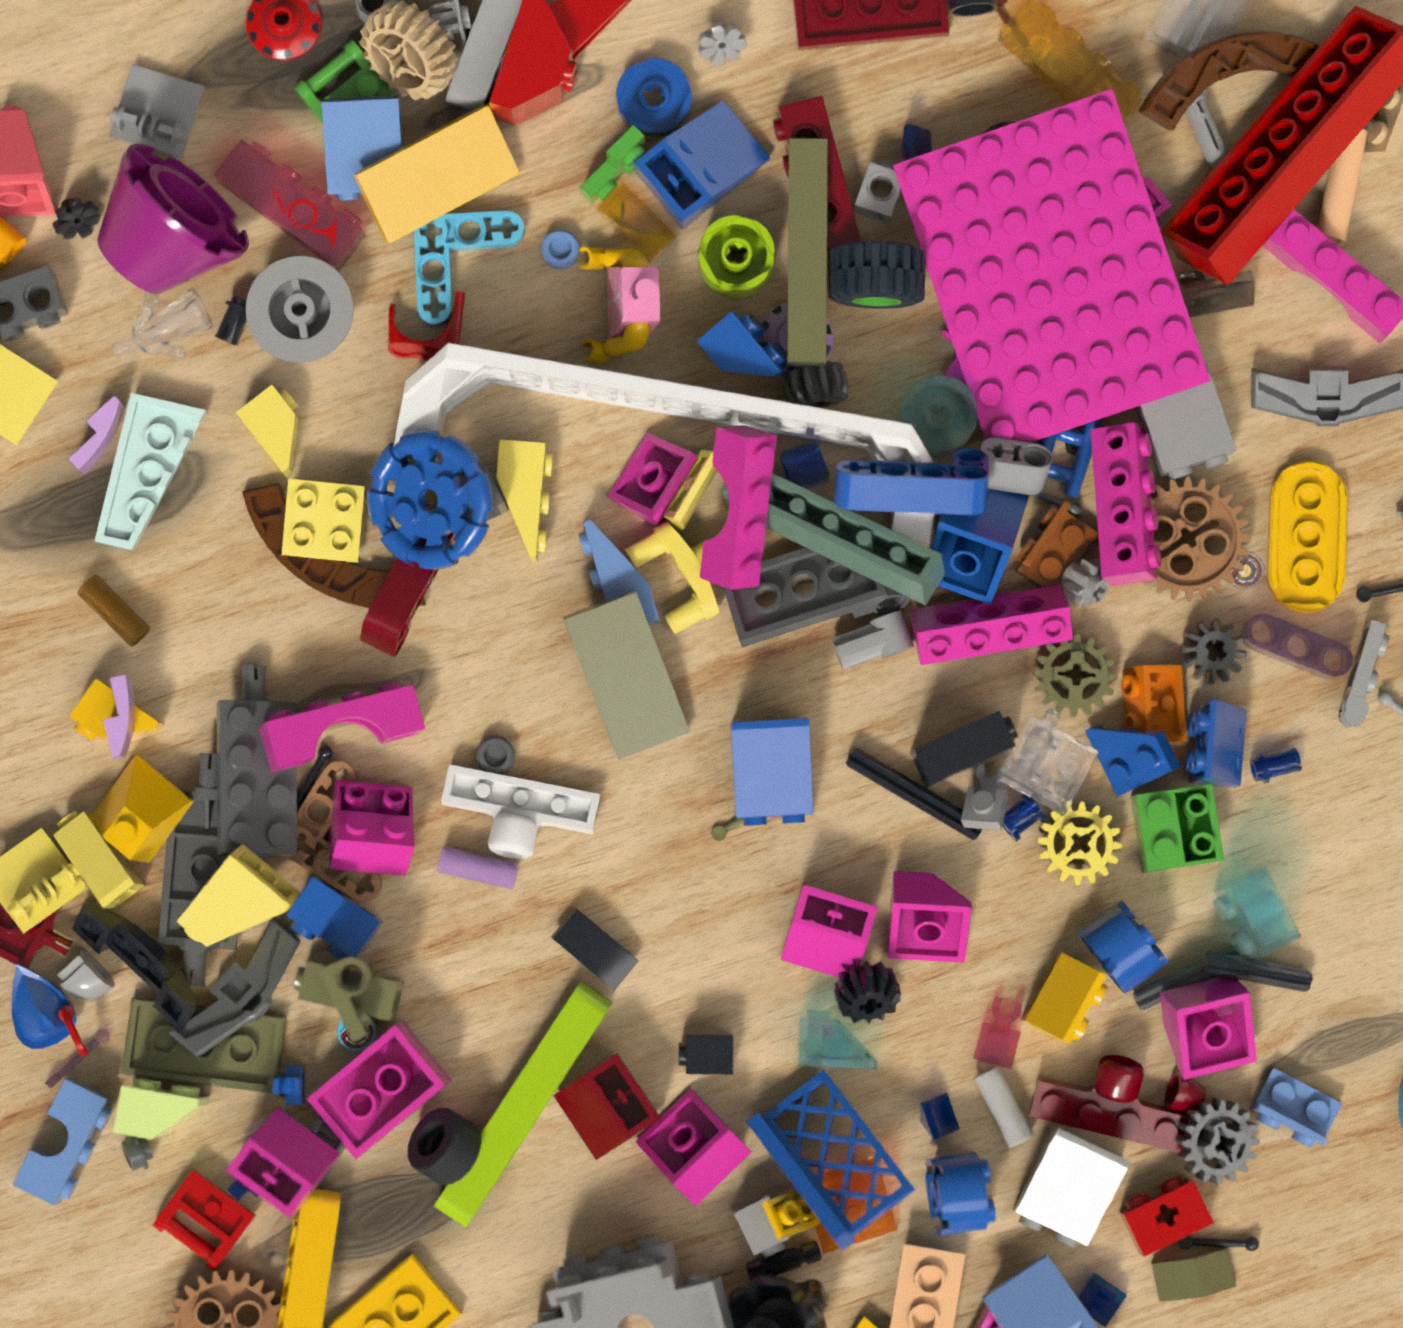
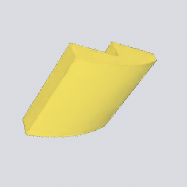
M0 345V436L17 445L58 381Z
M701 450L663 515L666 518L665 521L677 530L685 528L717 472L712 466L713 451Z

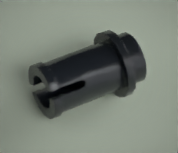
M232 295L231 300H226L225 302L228 307L214 337L238 346L239 338L247 322L246 300Z

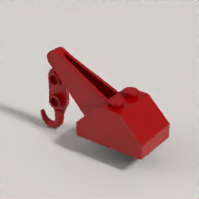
M523 0L489 101L495 120L516 126L560 104L563 101L565 92H573L577 80V62L574 60L632 0H558L551 5H548L545 0Z

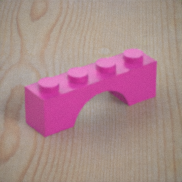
M1295 209L1264 244L1263 247L1290 270L1306 275L1331 293L1345 308L1350 319L1379 344L1403 319V299Z
M746 425L716 427L712 466L720 473L725 482L729 496V512L721 532L714 538L704 540L700 569L701 579L730 590L759 586L776 435Z
M393 682L378 687L379 693L365 696L363 691H358L342 696V703L328 706L327 700L304 706L305 712L291 715L290 710H283L268 715V722L259 727L271 773L307 764L313 760L321 734L326 728L335 724L352 723L369 730L381 744L418 735L425 730V725L413 684L401 687L400 682Z

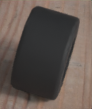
M437 1108L427 1113L418 1122L411 1134L407 1153L410 1165L421 1174L441 1185H451L461 1180L475 1164L481 1149V1133L476 1124L453 1110Z

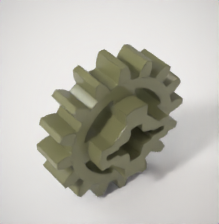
M1076 633L1073 636L1072 643H1068V641L1058 642V648L1052 644H1047L1045 649L1049 656L1039 655L1036 658V661L1043 668L1033 671L1032 674L1033 677L1041 678L1042 683L1034 688L1035 692L1045 691L1047 694L1042 703L1047 705L1052 701L1055 702L1056 714H1060L1064 708H1069L1070 718L1076 717L1079 708H1082L1086 716L1092 714V703L1102 708L1105 703L1101 695L1111 696L1114 693V690L1107 686V683L1117 680L1116 674L1108 673V668L1115 664V660H1105L1103 658L1108 648L1106 646L1098 650L1093 648L1095 644L1094 637H1091L1085 644L1081 643L1080 634ZM1068 651L1067 662L1062 667H1051L1058 655ZM1084 653L1094 659L1098 668H1091L1084 660ZM1073 666H1076L1078 673L1091 677L1081 679L1077 682V685H1072V679L1062 674L1069 672ZM1051 683H1058L1065 690L1066 699L1056 693ZM1099 684L1091 697L1081 701L1083 689L1087 685Z

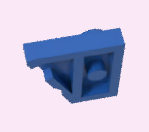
M1098 724L1085 730L1117 797L1181 767L1163 731L1147 730L1140 732L1135 728L1126 727L1115 730L1106 729L1103 725Z

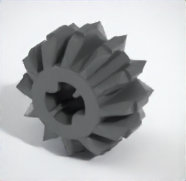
M826 361V366L804 365L795 367L784 375V391L789 403L827 408L831 405H837L848 397L847 374L844 372L841 363Z
M1219 619L1212 620L1210 631L1203 621L1197 623L1199 635L1192 631H1188L1185 634L1186 639L1194 645H1183L1180 647L1181 653L1192 654V658L1182 663L1183 667L1189 668L1194 664L1198 667L1192 675V678L1198 680L1204 672H1207L1206 681L1208 685L1215 683L1217 673L1224 683L1229 681L1230 674L1228 669L1236 673L1242 669L1241 665L1233 658L1242 659L1247 656L1246 651L1235 649L1236 645L1244 641V637L1242 635L1237 636L1233 640L1229 637L1235 628L1232 624L1227 625L1223 632H1220L1221 623ZM1206 643L1209 647L1215 643L1220 646L1218 649V654L1222 656L1220 661L1218 657L1213 660L1207 658L1209 650L1205 648Z

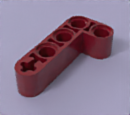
M429 502L427 504L428 507L433 510L437 507V505L432 502ZM451 532L447 536L453 544L455 535ZM420 537V548L426 546V538ZM397 558L365 616L360 641L395 658L408 635L411 620L439 569H423L419 567V563L411 561L410 564H407Z

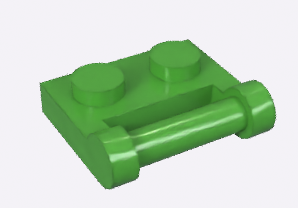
M352 39L343 46V52L306 82L301 80L293 86L296 93L322 124L321 102L314 94L353 62L360 68V71L325 99L395 95L394 89L390 91L389 84L384 80H379V74L375 70L369 69L371 62L362 56V50Z

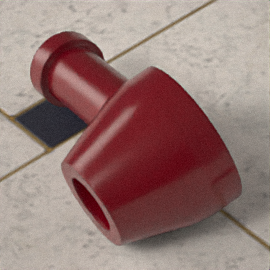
M1178 1068L1168 1083L1164 1105L1167 1109L1174 1111H1188V1109L1199 1111V1102L1205 1101L1206 1088L1194 1078L1184 1080Z

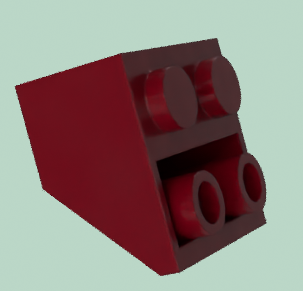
M618 1052L553 1095L595 1160L623 1144L661 1117Z

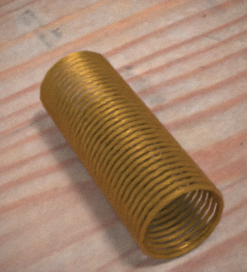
M98 574L90 577L79 588L77 595L110 625L130 647L139 643L150 631L151 627Z

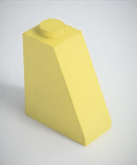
M73 811L57 824L60 830L53 834L54 838L103 908L116 909L145 886L123 855L101 836L89 812L83 811L78 814L77 811Z
M242 844L227 858L177 922L184 927L185 933L191 939L201 942L207 947L286 912L296 902L301 892Z

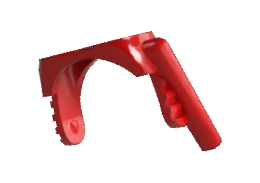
M456 291L453 311L451 312L449 325L446 330L438 337L424 341L410 339L398 331L394 324L396 304L390 303L388 313L389 353L398 358H414L429 361L448 343L459 345L466 292Z

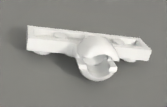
M449 764L441 805L486 813L492 816L493 822L488 841L490 850L503 857L526 859L533 854L537 832L541 826H552L593 835L600 794Z

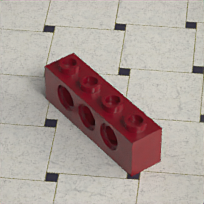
M823 95L779 106L778 118L773 119L772 122L777 141L785 142L788 155L782 156L787 178H789V138L810 135L814 139H828L827 207L832 209L836 215L832 222L827 223V257H829L830 250L834 247L849 242L861 241Z

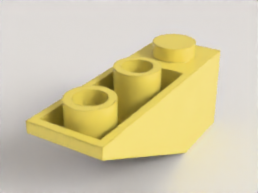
M500 439L496 478L531 561H537L538 552H545L547 530L540 529L541 514L549 513L550 492L543 491L544 477L552 476L553 454L547 453L546 443Z

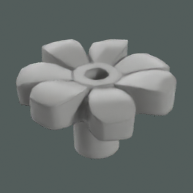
M715 22L711 24V33L702 32L699 36L701 46L698 47L700 56L702 58L711 57L712 64L715 66H722L725 56L730 61L735 60L740 56L739 50L746 48V38L735 24H731L726 28L723 23Z

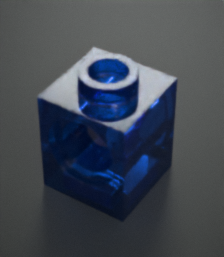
M817 440L780 453L779 459L788 481L805 489L829 481L830 474Z

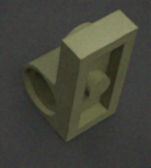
M348 957L318 970L352 1042L370 1035L367 1026L372 1024L370 1016L363 1003L356 1005L353 997L363 993L370 987L373 980L371 966L361 958ZM352 964L359 966L363 972V980L357 987H349L343 981L345 968Z

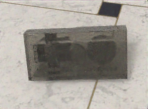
M1200 270L1179 274V288L1189 317L1254 305L1255 281L1251 270L1239 272L1229 285L1215 278L1206 280L1203 272Z

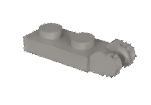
M1375 620L1365 623L1341 703V712L1338 713L1340 715L1338 717L1340 719L1339 722L1345 725L1346 728L1356 727V725L1360 726L1361 723H1364L1365 715L1368 714L1369 706L1364 698L1366 692L1370 694L1373 692L1378 678V672L1373 670L1377 656L1383 657L1388 645L1389 635L1384 634L1387 624Z

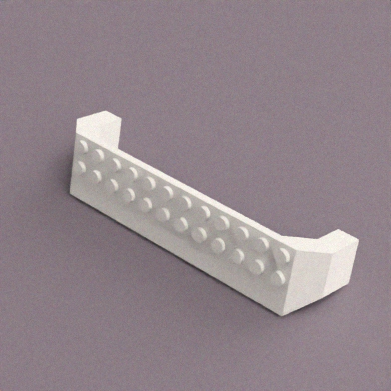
M450 343L406 380L394 441L395 445L400 441V436L416 430H437L442 436L446 413L491 383L730 426L746 425L764 432L865 449L872 460L934 463L911 424ZM411 454L405 456L407 461L415 462ZM893 512L890 530L927 547L930 541L934 514Z

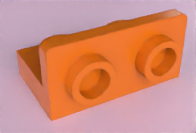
M1141 665L1124 668L1121 681L1125 708L1123 727L1135 728L1140 732L1147 730L1163 731L1169 743L1186 742L1182 665Z

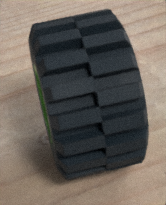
M857 241L834 247L830 250L829 298L842 305L871 309L903 308L920 303L925 299L926 252L910 244L891 241Z

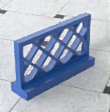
M824 1069L761 1116L758 1112L746 1121L843 1251L855 1242L854 1236L915 1191V1188ZM824 1083L831 1091L829 1107L809 1106L811 1093ZM803 1099L802 1105H798L797 1103ZM836 1101H838L844 1109L835 1108ZM787 1111L800 1112L797 1131L781 1130L775 1120ZM808 1113L827 1115L824 1134L804 1132ZM834 1115L850 1117L853 1120L851 1137L831 1135ZM859 1129L866 1138H858ZM788 1138H796L795 1147ZM803 1139L823 1141L819 1161L802 1158ZM830 1142L849 1144L846 1164L827 1162ZM856 1145L873 1146L876 1150L873 1166L853 1164ZM881 1158L889 1168L880 1167ZM810 1167L818 1168L817 1176ZM825 1168L845 1171L842 1190L826 1189L823 1186ZM852 1171L872 1173L869 1193L849 1191ZM879 1174L895 1176L902 1185L889 1196L876 1194ZM832 1196L841 1197L839 1206ZM847 1199L867 1200L866 1213L854 1223H851L845 1215ZM874 1201L880 1202L874 1207Z

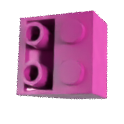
M336 780L329 834V869L406 876L414 850L413 788Z
M802 885L780 960L839 977V972L850 971L851 964L860 966L878 907Z
M277 1107L249 1138L226 1171L288 1218H292L297 1214L341 1153Z

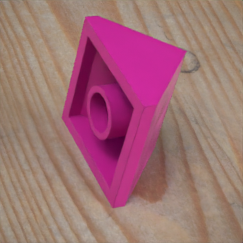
M647 432L607 497L656 527L662 522L665 511L697 456L686 449Z

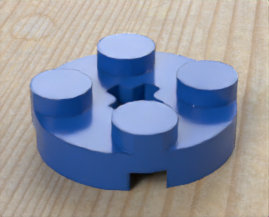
M651 58L626 69L617 85L616 100L619 115L630 128L634 125L643 135L666 136L671 134L687 118L691 109L692 93L685 74L677 65L665 59ZM654 88H659L661 90L660 96L664 99L663 103L649 106L648 99L643 97L646 91L652 93Z

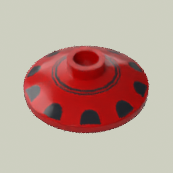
M253 0L247 12L246 30L251 43L261 54L274 60L286 61L303 56L313 48L321 33V14L314 0ZM279 14H287L289 21L285 25H278L275 22L276 17Z

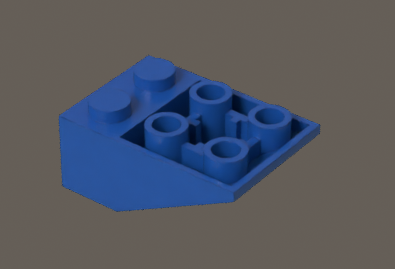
M721 101L660 141L634 162V168L638 177L683 230L770 161L771 158L728 105Z
M1211 699L1196 707L1194 714H1189L1187 736L1193 737V746L1191 752H1186L1184 761V774L1190 775L1189 784H1212L1213 786L1229 788L1241 786L1247 709Z

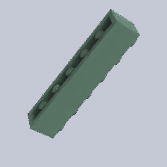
M772 473L766 522L767 529L926 606L945 575L942 555L851 510L840 508L834 502ZM724 483L721 489L726 507L729 510V496Z

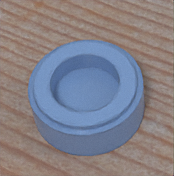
M559 229L550 232L545 236L541 245L543 259L550 267L555 269L571 267L579 257L578 240L571 232Z

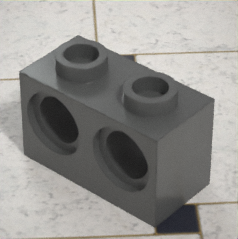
M48 265L0 281V307L4 304H13L14 306L12 317L6 321H0V338L3 341L20 338L25 335L24 330L37 325L40 329L55 326L61 322L60 317L69 315L55 273ZM41 291L50 292L48 305L43 308H35L33 306V298L37 293Z

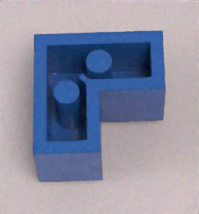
M316 877L311 878L286 915L294 921L290 928L308 940H314L315 937L324 939L330 943L326 950L340 960L348 957L359 958L383 923V921Z

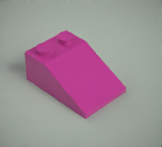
M402 1021L389 1029L309 1096L307 1100L352 1156L357 1159L451 1083L452 1079L408 1025Z

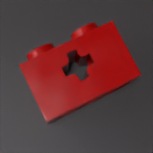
M1178 1176L1161 1184L1162 1192L1148 1198L1146 1193H1142L1125 1202L1127 1209L1119 1213L1141 1256L1145 1257L1214 1224L1194 1180L1187 1179L1183 1181L1182 1177ZM1162 1204L1169 1209H1174V1212L1169 1215V1223L1161 1219L1156 1220L1155 1216L1161 1213L1159 1206Z

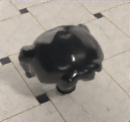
M761 1275L752 1279L747 1286H739L733 1289L729 1295L730 1302H728L734 1328H827L823 1313L827 1307L829 1296L823 1284L816 1279H808L805 1282L797 1283L781 1277Z

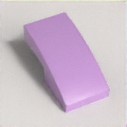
M115 396L108 400L86 421L96 433L69 458L74 466L84 475L104 454L118 430L125 406Z
M127 675L110 678L119 716L104 719L112 758L117 760L126 758L134 726V693L131 677Z

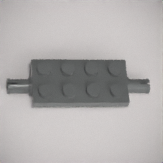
M246 664L241 666L242 699L219 700L217 702V855L230 856L237 848L244 844L266 863L270 861L271 857H294L297 855L296 766L271 773L259 727L268 722L267 716L272 713L290 710L291 715H295L296 702L269 701L265 699L266 666L258 664L257 668H254V664Z
M200 753L198 787H194V791H182L194 802L171 832L166 842L158 943L180 946V950H184L182 972L190 986H192L193 981V986L205 987L207 952H211V948L237 950L238 933L206 947L203 943L191 939L185 933L184 927L177 922L229 857L217 855V754L212 756L209 753Z

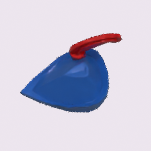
M17 963L12 989V1020L18 1039L23 1045L31 1049H42L59 1043L70 1034L79 1053L83 1057L87 1056L88 1050L75 1026L77 1018L70 999L52 982L35 971Z

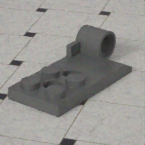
M806 547L762 561L758 587L733 590L723 587L742 647L850 612L853 613L854 618L872 612L878 615L889 614L901 610L909 602L907 596ZM808 580L814 583L812 591L808 594L799 595L794 592L795 586L801 581ZM772 592L777 595L776 602L771 606L763 607L757 604L759 597L764 593Z

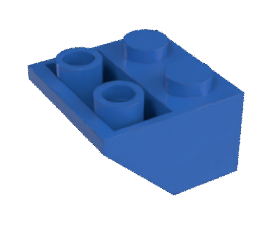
M731 311L697 340V343L720 371L784 377L788 371H791L786 365L787 354L778 344L775 343L773 345L765 340L762 335L766 330L753 314L749 316L747 313Z

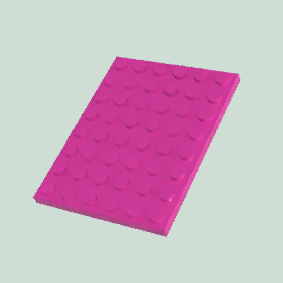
M1113 89L893 165L920 248L926 252V266L985 440L988 438H1002L1032 443L1211 382Z

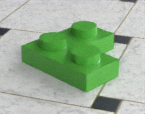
M634 125L606 151L607 160L580 186L581 195L591 205L598 198L601 201L606 200L618 187L615 181L625 171L629 175L635 171L634 162L645 153L644 135Z

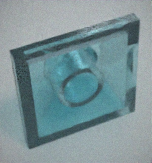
M807 1010V1018L799 1017L798 1065L877 1069L878 1061L840 1020L830 1019L831 1011Z

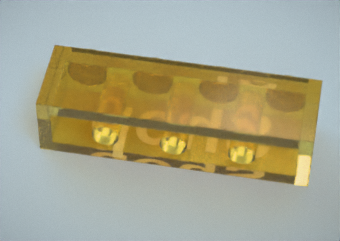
M1028 0L1000 30L997 40L1067 104L1113 89L1125 124L1143 102V99L1139 96L1141 94L1139 88L1128 78L1121 80L1111 70L1113 66L1105 56L1099 52L1093 54L1083 45L1085 40L1072 27L1065 29L1055 20L1057 15L1050 6L1042 1L1037 3L1035 0Z

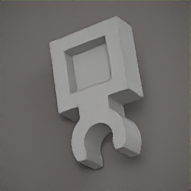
M979 764L976 769L979 787H968L961 817L963 827L1002 830L1008 801L1006 789H1002L1007 783L1005 768L999 765L997 775L987 778L985 765Z

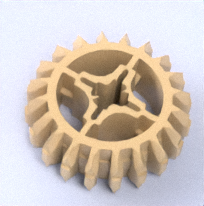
M403 0L397 3L389 1L379 9H375L368 16L369 19L364 23L360 31L362 39L359 43L365 49L362 56L370 60L371 65L369 69L375 70L380 76L379 80H384L389 84L390 91L396 88L402 97L410 95L414 100H418L421 97L427 100L431 96H435L439 91L442 92L449 85V81L458 70L455 63L459 58L453 52L456 45L447 39L449 31L441 29L438 25L439 20L434 21L429 17L428 9L421 12L415 3L408 6Z

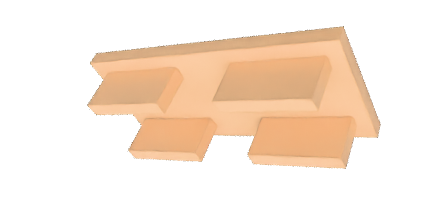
M903 1243L890 1328H953L965 1254Z

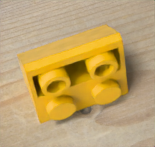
M1058 953L1022 1021L1061 1043L1070 1044L1072 1039L1079 1041L1090 1021L1085 1018L1091 1005L1098 1006L1108 989V986L1103 983L1107 975L1064 953Z

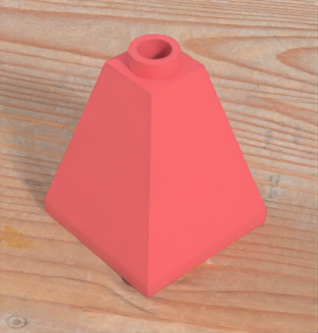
M4 106L0 111V215L2 217L56 215L55 202L26 112L19 106Z

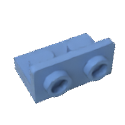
M1271 1067L1251 1109L1259 1113L1256 1120L1275 1130H1278L1281 1124L1294 1131L1291 1136L1292 1139L1312 1148L1315 1142L1325 1146L1328 1141L1326 1135L1343 1103Z

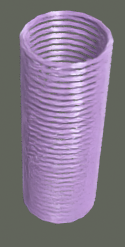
M444 845L439 860L438 873L493 884V886L512 890L519 863L513 861L511 863V860L505 859L504 861L501 858L499 860L497 857L492 858V856H485V854L480 853L478 855V853L459 850V848L452 849V847Z

